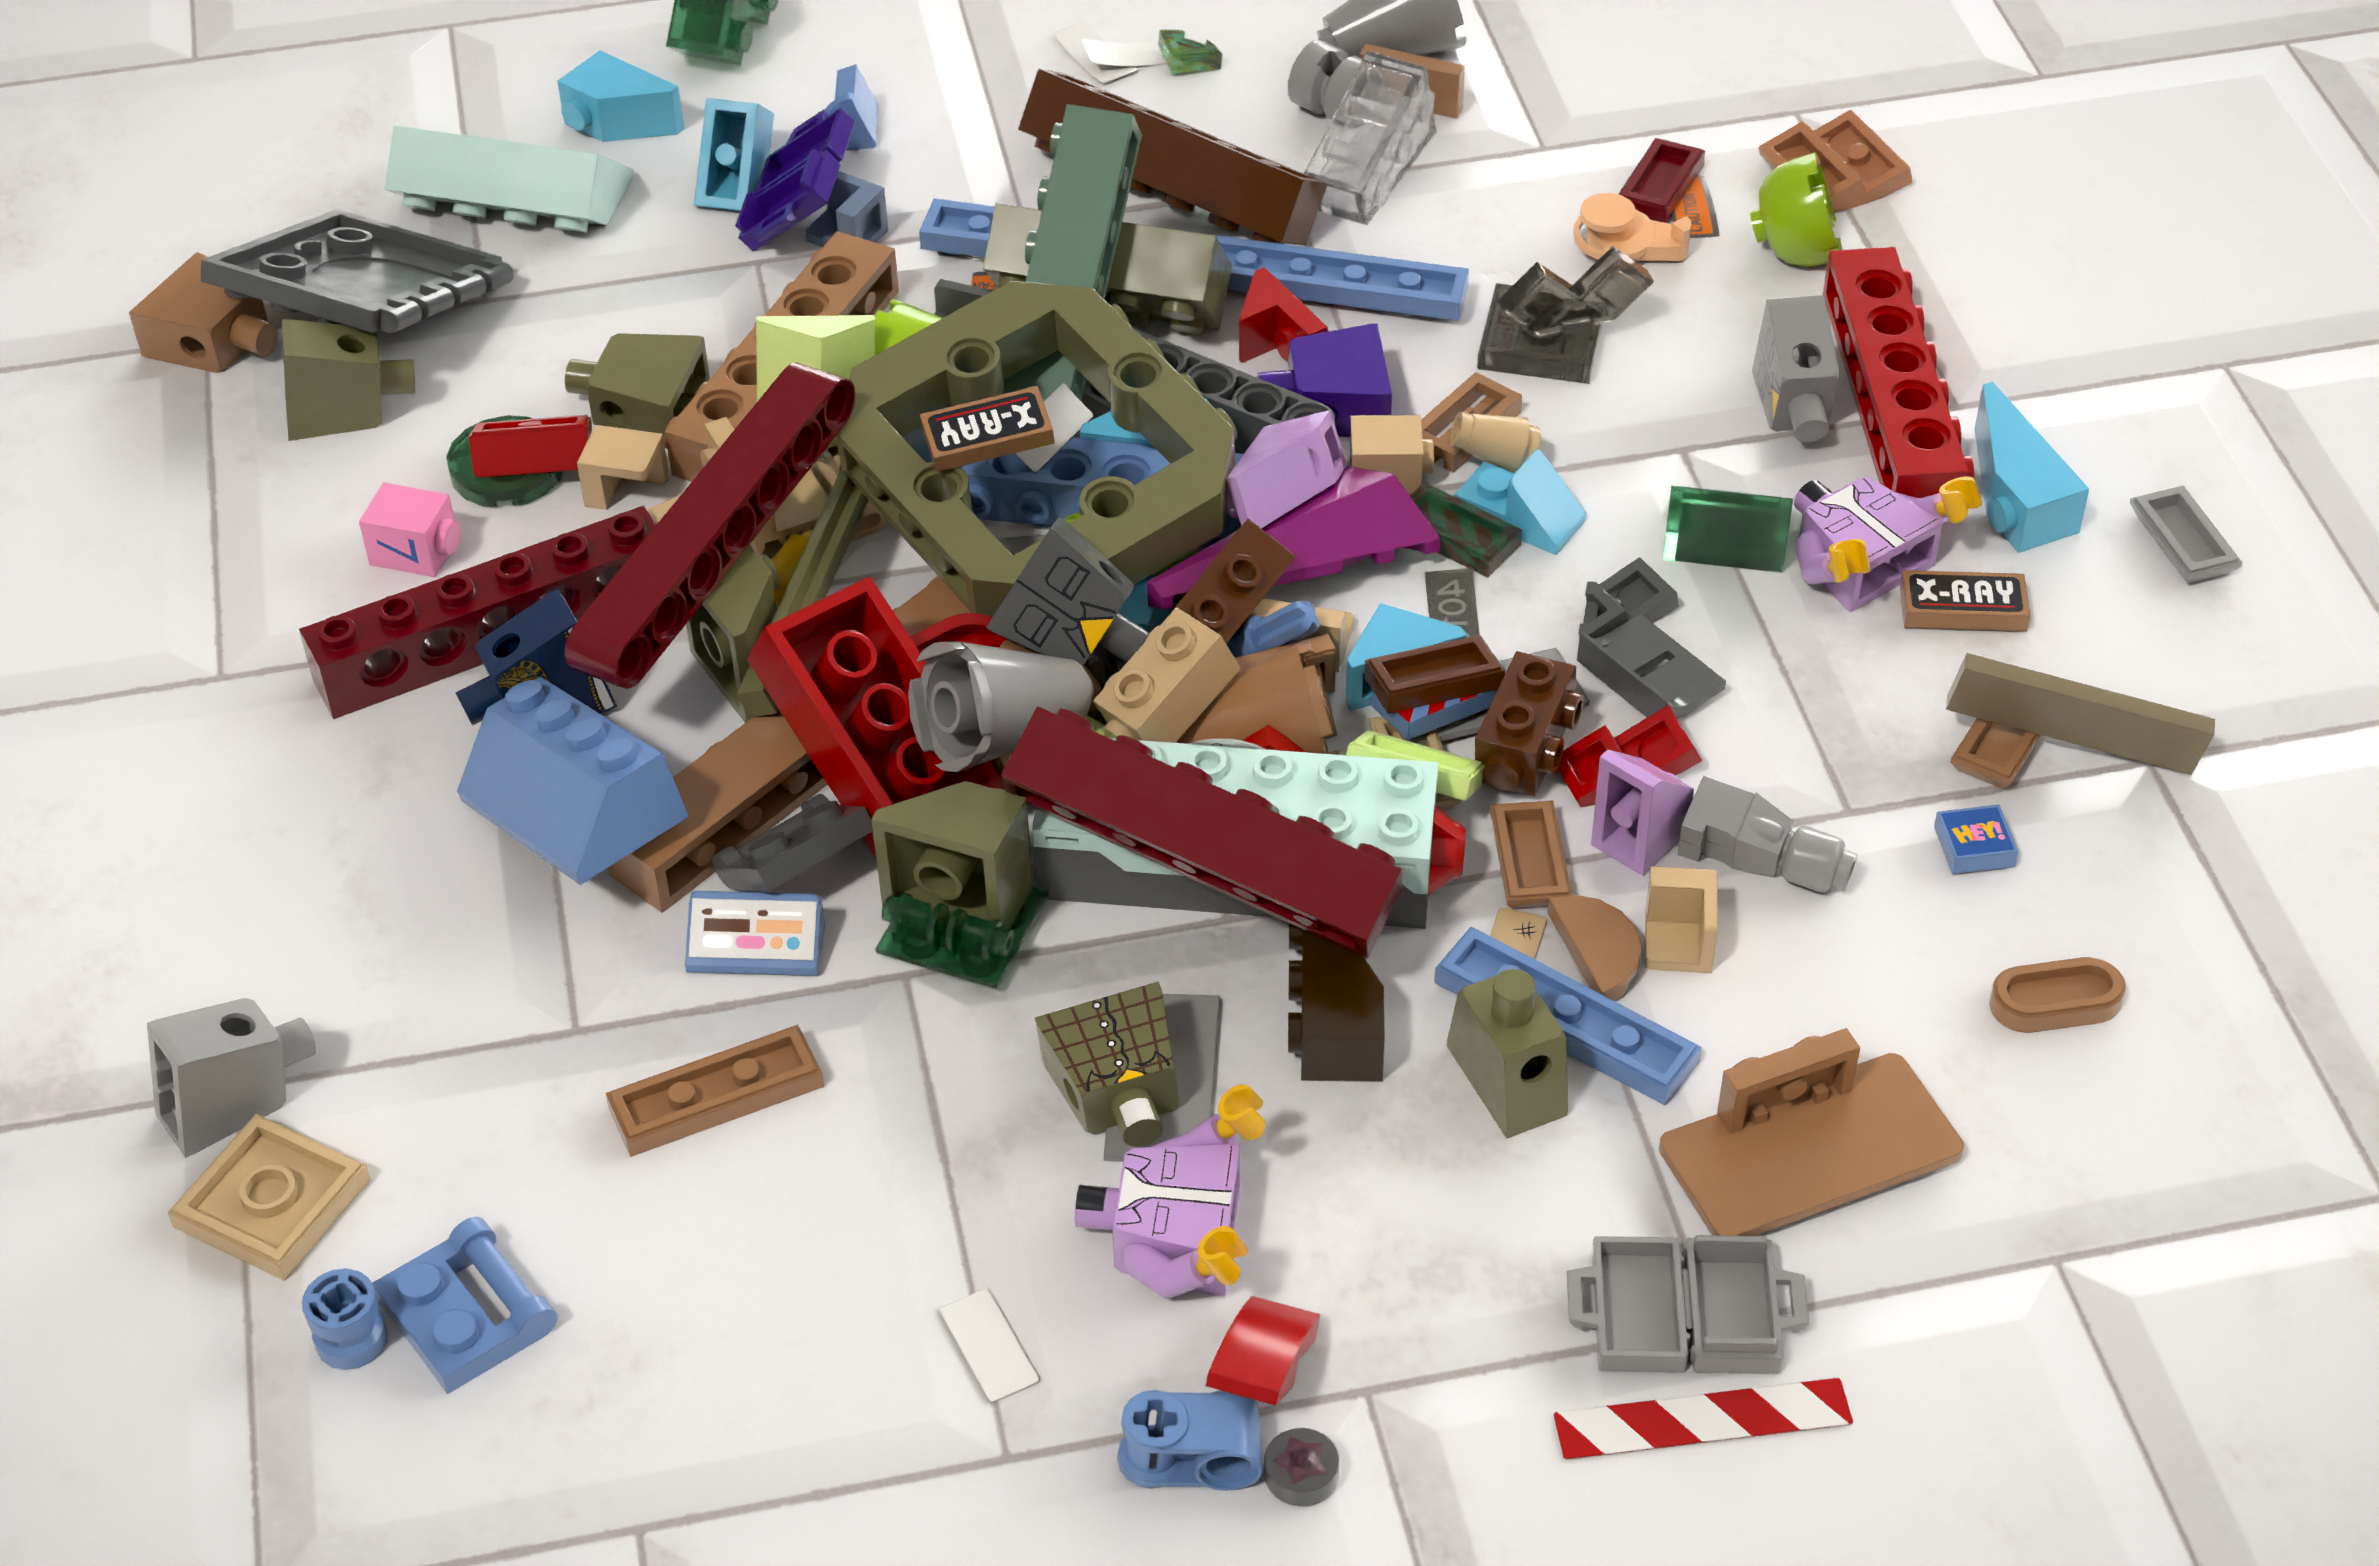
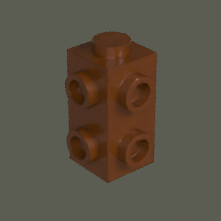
M1519 651L1515 652L1475 737V760L1483 762L1482 764L1485 765L1483 769V784L1491 785L1500 790H1510L1536 797L1545 774L1554 775L1557 772L1564 748L1563 734L1566 729H1576L1583 709L1584 695L1576 692V665Z

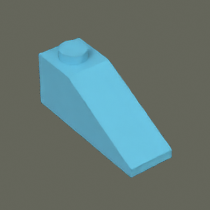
M1994 382L1983 384L1974 431L1986 516L1995 531L2003 534L2018 553L2080 533L2089 488Z

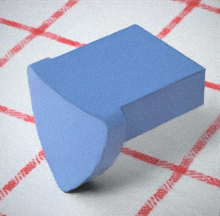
M857 64L837 70L835 100L824 110L830 115L839 108H842L855 121L846 150L875 148L877 144L878 103Z

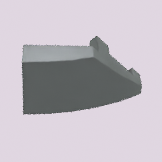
M1640 557L1600 584L1587 581L1585 592L1587 602L1583 624L1579 626V638L1580 633L1583 631L1593 639L1601 637L1638 614H1642L1653 623L1679 607L1677 592Z

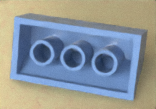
M540 676L534 680L516 684L508 690L503 699L486 709L457 789V793L463 803L579 885H582L689 817L662 752Z

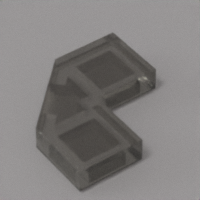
M1612 246L1573 285L1539 262H1536L1497 301L1505 314L1538 336L1561 332L1563 325L1590 320L1592 325L1614 321L1654 280L1647 269Z

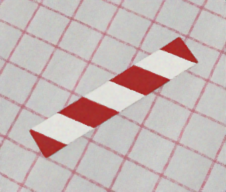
M1839 1378L1559 1411L1553 1414L1562 1454L1565 1459L1810 1430L1853 1423L1845 1392Z

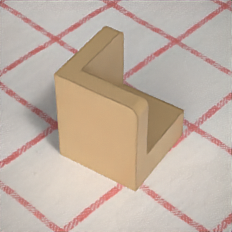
M595 425L577 462L585 507L604 510L608 509L621 479L664 484L669 475L663 434Z
M1650 866L1645 908L1646 968L1650 970L1712 973L1718 933L1717 870Z

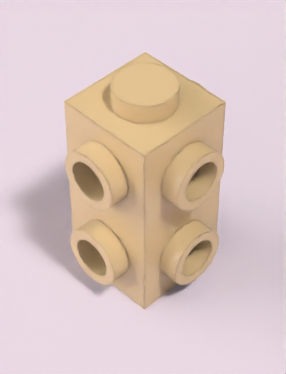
M1176 607L1161 625L1150 632L1145 643L1123 668L1108 679L1103 690L1093 700L1107 721V724L1103 727V732L1108 738H1117L1118 735H1124L1135 740L1176 743L1241 669L1222 636Z

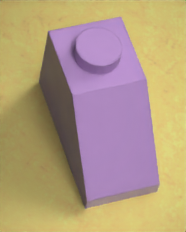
M1607 750L1600 756L1591 845L1644 876L1650 870V866H1654L1680 841L1681 825L1693 800L1694 788L1682 782L1677 776L1659 769L1642 758Z

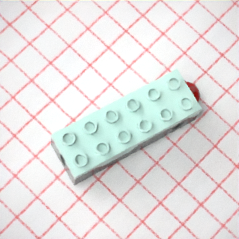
M1137 740L1150 748L1153 752L1152 757L1173 767L1178 762L1194 765L1209 774L1213 779L1212 784L1233 794H1236L1238 789L1252 791L1267 799L1274 807L1273 812L1294 821L1297 820L1298 816L1315 819L1329 827L1334 832L1333 838L1356 849L1360 843L1369 844L1391 855L1395 859L1394 866L1402 869V890L1384 926L1426 929L1429 895L1449 881H1455L1463 875L1466 829L1459 822L1453 821L1436 805L1438 762ZM1038 809L1035 811L1032 838L1037 899L1274 917Z

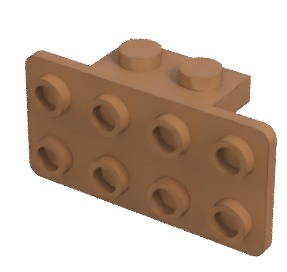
M1844 1028L1821 1037L1809 1036L1797 1042L1793 1047L1761 1058H1746L1732 1068L1724 1070L1717 1114L1665 1132L1660 1138L1659 1152L1711 1235L1757 1236L1957 1163L1962 1158L1964 1142L1901 1055L1888 1053L1857 1064L1861 1047L1849 1030Z

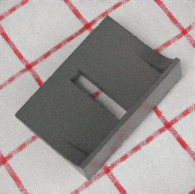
M1638 614L1598 638L1593 639L1584 631L1580 633L1577 661L1646 717L1669 705L1678 719L1725 690V679L1642 614ZM1665 659L1669 661L1643 678L1639 676Z

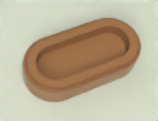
M2092 957L2015 966L2002 971L1996 977L1989 1005L1993 1016L1998 1022L2018 1032L2032 1033L2098 1024L2111 1020L2118 1014L2124 998L2126 984L2117 968L2104 960Z

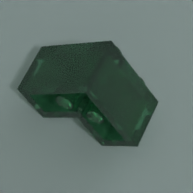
M675 0L666 47L684 56L741 66L743 53L749 50L752 42L753 28L750 22L768 25L770 12L776 9L779 0Z

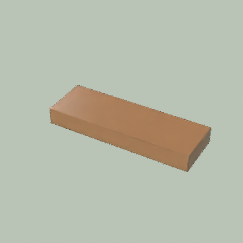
M797 1024L606 1092L605 1094L608 1108L628 1153L632 1157L823 1088L824 1083L822 1071Z

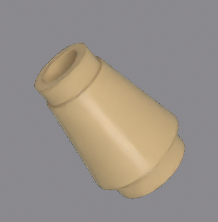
M1459 412L1453 421L1449 442L1453 447L1460 448L1462 451L1483 461L1515 473L1536 449L1539 450L1541 430L1537 426L1530 425L1528 418Z

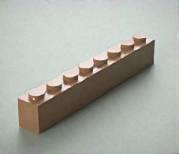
M939 576L933 578L924 589L903 605L892 609L909 636L948 617L971 613ZM780 710L776 714L752 717L725 739L710 746L705 754L674 776V782L689 817L608 867L609 875L663 913L715 872L712 864L713 855L729 846L738 849L767 832L801 806L802 803L828 785Z

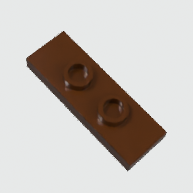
M1247 519L1176 607L1220 634L1227 644L1290 566L1296 555L1250 519Z

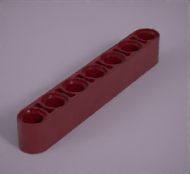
M798 362L789 364L780 373L575 623L569 633L565 646V659L570 669L624 689L635 687L644 678L845 426L852 414L856 397L855 386L851 380Z

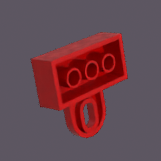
M869 576L765 626L747 657V661L840 805L865 806L872 819L878 809L963 781L993 789L1006 790L1002 777L992 761L968 771L950 772L939 769L935 764L942 763V761L935 752H923L918 744L909 710L908 691L910 679L921 678L922 669L925 661L916 662L920 653L933 643L958 641L999 648L1006 638L986 628L992 619L991 616L977 613L958 614L909 636ZM872 831L862 837V839L876 859Z

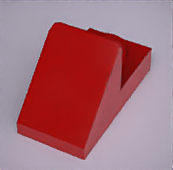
M1263 267L1254 272L1240 314L1239 362H1247L1276 348L1280 356L1288 362L1290 341L1297 337L1328 332V326Z

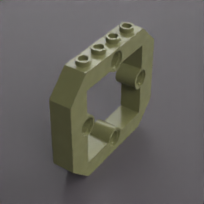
M1009 281L852 369L850 380L855 386V404L850 418L836 436L842 471L971 613L994 616L1043 538L1012 555L973 513L969 480L964 469L956 467L936 472L933 462L926 463L903 436L921 427L920 414L1005 394V379L1057 350L1111 403V413L1115 423L1126 431L1141 433L1170 463V465L1135 485L1127 479L1116 476L1101 477L1091 481L1083 488L1079 496L1080 517L1069 524L1119 569L1133 585L1223 533L1227 514L1228 483L1226 478L1235 467L1234 440L1237 439V431L1232 419L1223 409H1215L1202 397L1193 379L1186 373L1179 374L1165 360L1159 346L1150 338L1144 339L1130 325L1127 316L1118 305H1110L1093 288Z

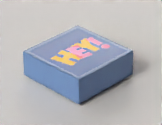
M1999 804L1937 812L1934 828L1952 874L2015 867L2018 849Z

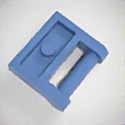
M471 1217L462 1221L453 1229L449 1239L372 1282L379 1303L447 1394L539 1341L551 1332L558 1321L557 1313L545 1297L540 1295L534 1296L495 1246L496 1235L481 1217ZM473 1264L511 1313L509 1319L495 1326L456 1273Z

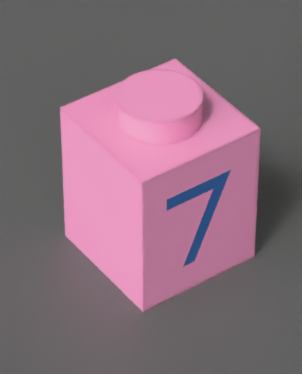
M382 483L359 520L369 565L436 577L448 555H453L456 552L461 537V527L459 522L454 519L449 494L390 483Z

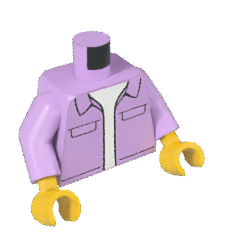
M1960 477L1953 479L1940 487V493L1920 499L1896 493L1871 478H1860L1834 493L1818 480L1807 482L1798 491L1794 499V507L1802 513L1800 534L1795 545L1802 578L1805 582L1812 585L1823 583L1843 607L1851 613L1898 587L1902 570L1927 571L1934 567L1943 523L1948 521L1955 524L1959 523L1967 517L1968 509H1976L1982 505L1974 478Z
M1247 1085L1233 1086L1221 1097L1218 1104L1219 1114L1211 1116L1187 1133L1148 1148H1132L1126 1152L1119 1188L1079 1185L1075 1206V1227L1113 1230L1114 1267L1121 1273L1129 1274L1163 1298H1172L1191 1290L1225 1296L1226 1286L1236 1283L1241 1273L1240 1267L1233 1259L1245 1256L1249 1251V1248L1234 1231L1240 1191V1144H1234L1235 1135L1238 1134L1244 1140L1251 1141L1258 1139L1263 1134L1265 1120L1256 1112V1110L1261 1109L1263 1106V1100Z

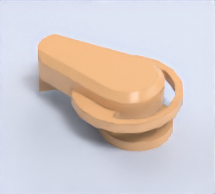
M1613 193L1592 195L1584 200L1581 205L1580 216L1573 228L1574 242L1583 253L1594 259L1606 262H1683L1688 256L1691 220L1687 216L1672 224L1653 221L1645 214L1636 210L1629 199ZM1583 224L1587 227L1586 242L1580 236V229Z

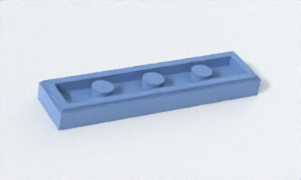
M1472 926L1435 968L1434 983L1456 995L1464 987L1498 975L1507 969H1520L1529 973L1535 981L1536 991L1564 1031L1567 1054L1663 1105L1668 1103L1700 1060L1701 1046Z

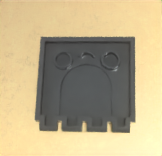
M338 209L201 260V282L224 288V293L228 296L258 298L271 302V307L278 311H301L318 316L319 322L347 325L371 333L378 330L387 333L397 332L418 323L420 320L427 319L453 306L508 284L514 278L512 267L508 263L502 262V257Z

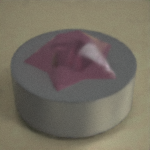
M1294 1428L1280 1433L1269 1443L1265 1452L1264 1476L1267 1487L1276 1498L1294 1506H1310L1325 1500L1331 1495L1338 1483L1339 1454L1336 1446L1326 1435L1309 1428Z

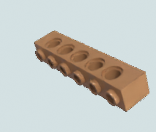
M836 231L824 247L813 254L809 264L794 282L786 285L781 297L769 311L761 316L875 315L878 310L884 311L899 292L895 248ZM756 323L739 346L733 348L728 353L725 362L709 381L701 384L695 397L679 416L673 417L668 423L664 434V445L668 450L672 476L692 482L703 469L700 452L701 450L708 449L705 423L727 417L735 430L756 404Z

